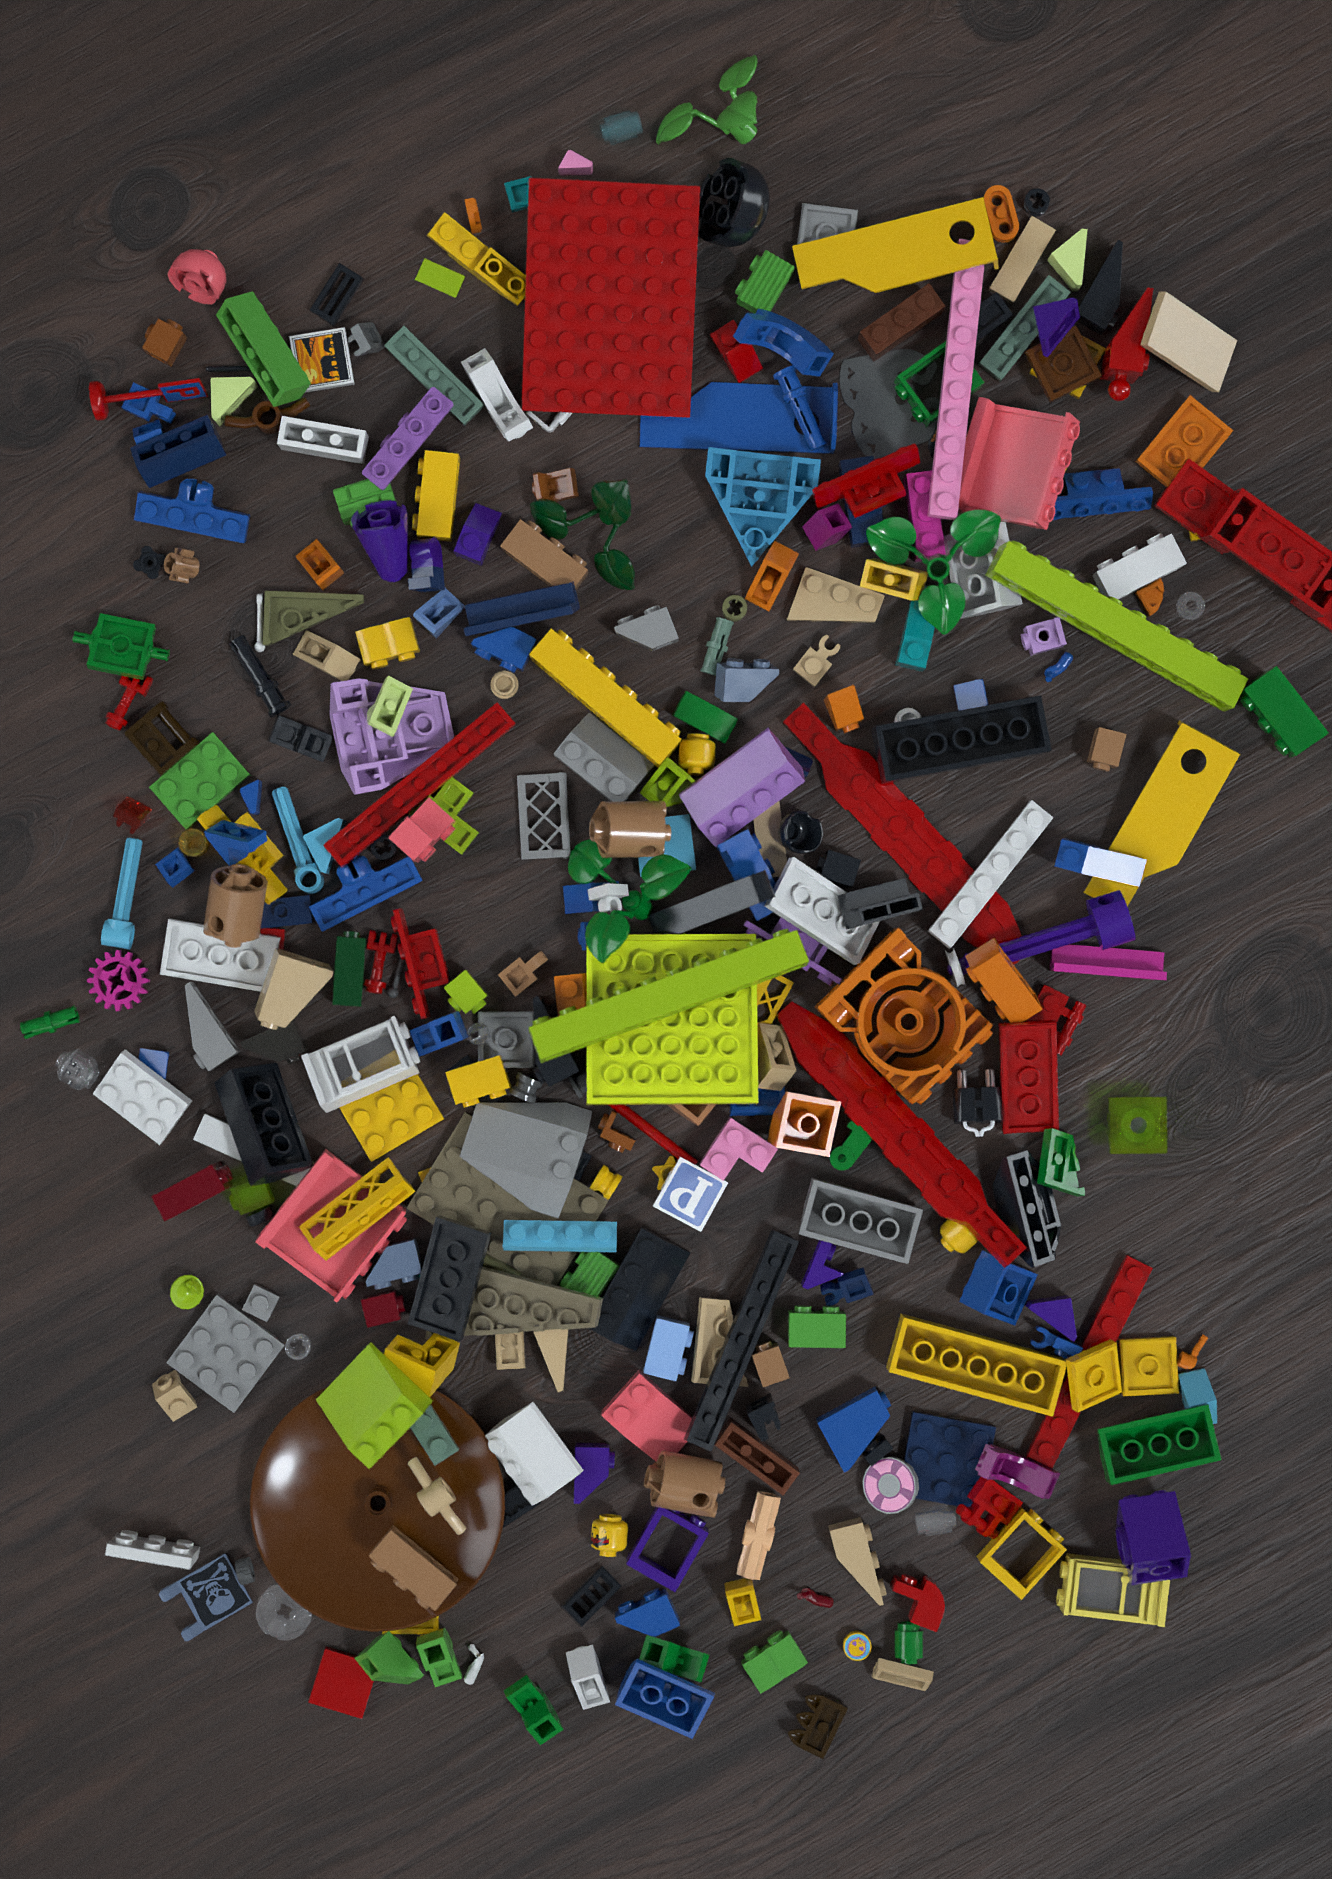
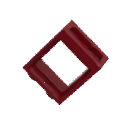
M221 1161L151 1197L165 1222L233 1186L231 1180L234 1177L227 1164L222 1165Z

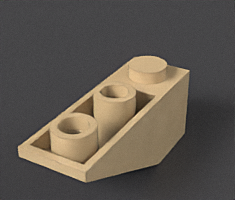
M859 1517L828 1525L837 1559L879 1606L884 1605L882 1596L887 1595L883 1579L877 1580L875 1569L880 1568L876 1551L870 1552L868 1542L873 1540L869 1524L863 1525L862 1519Z

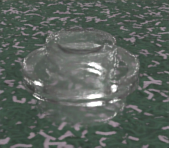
M1187 592L1177 600L1176 609L1183 619L1195 620L1203 614L1205 602L1198 593ZM1188 601L1195 603V610L1191 611L1187 608L1186 604Z

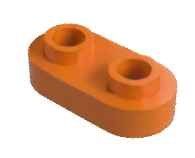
M994 185L986 191L983 197L992 237L998 242L1006 243L1013 240L1017 235L1019 222L1010 191L1002 185ZM993 198H998V199H1000V200H1001V205H1000V206H995V205H993L992 199H993ZM1006 225L1009 231L1002 233L999 230V226Z

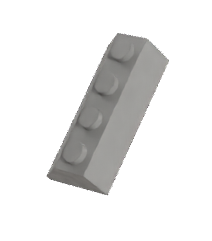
M812 1177L804 1204L799 1235L908 1264L923 1209L919 1206Z

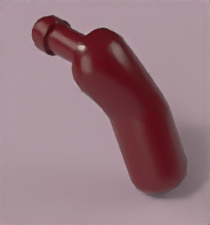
M808 1587L797 1594L799 1600L805 1598L816 1606L831 1608L834 1604L832 1597L819 1595Z

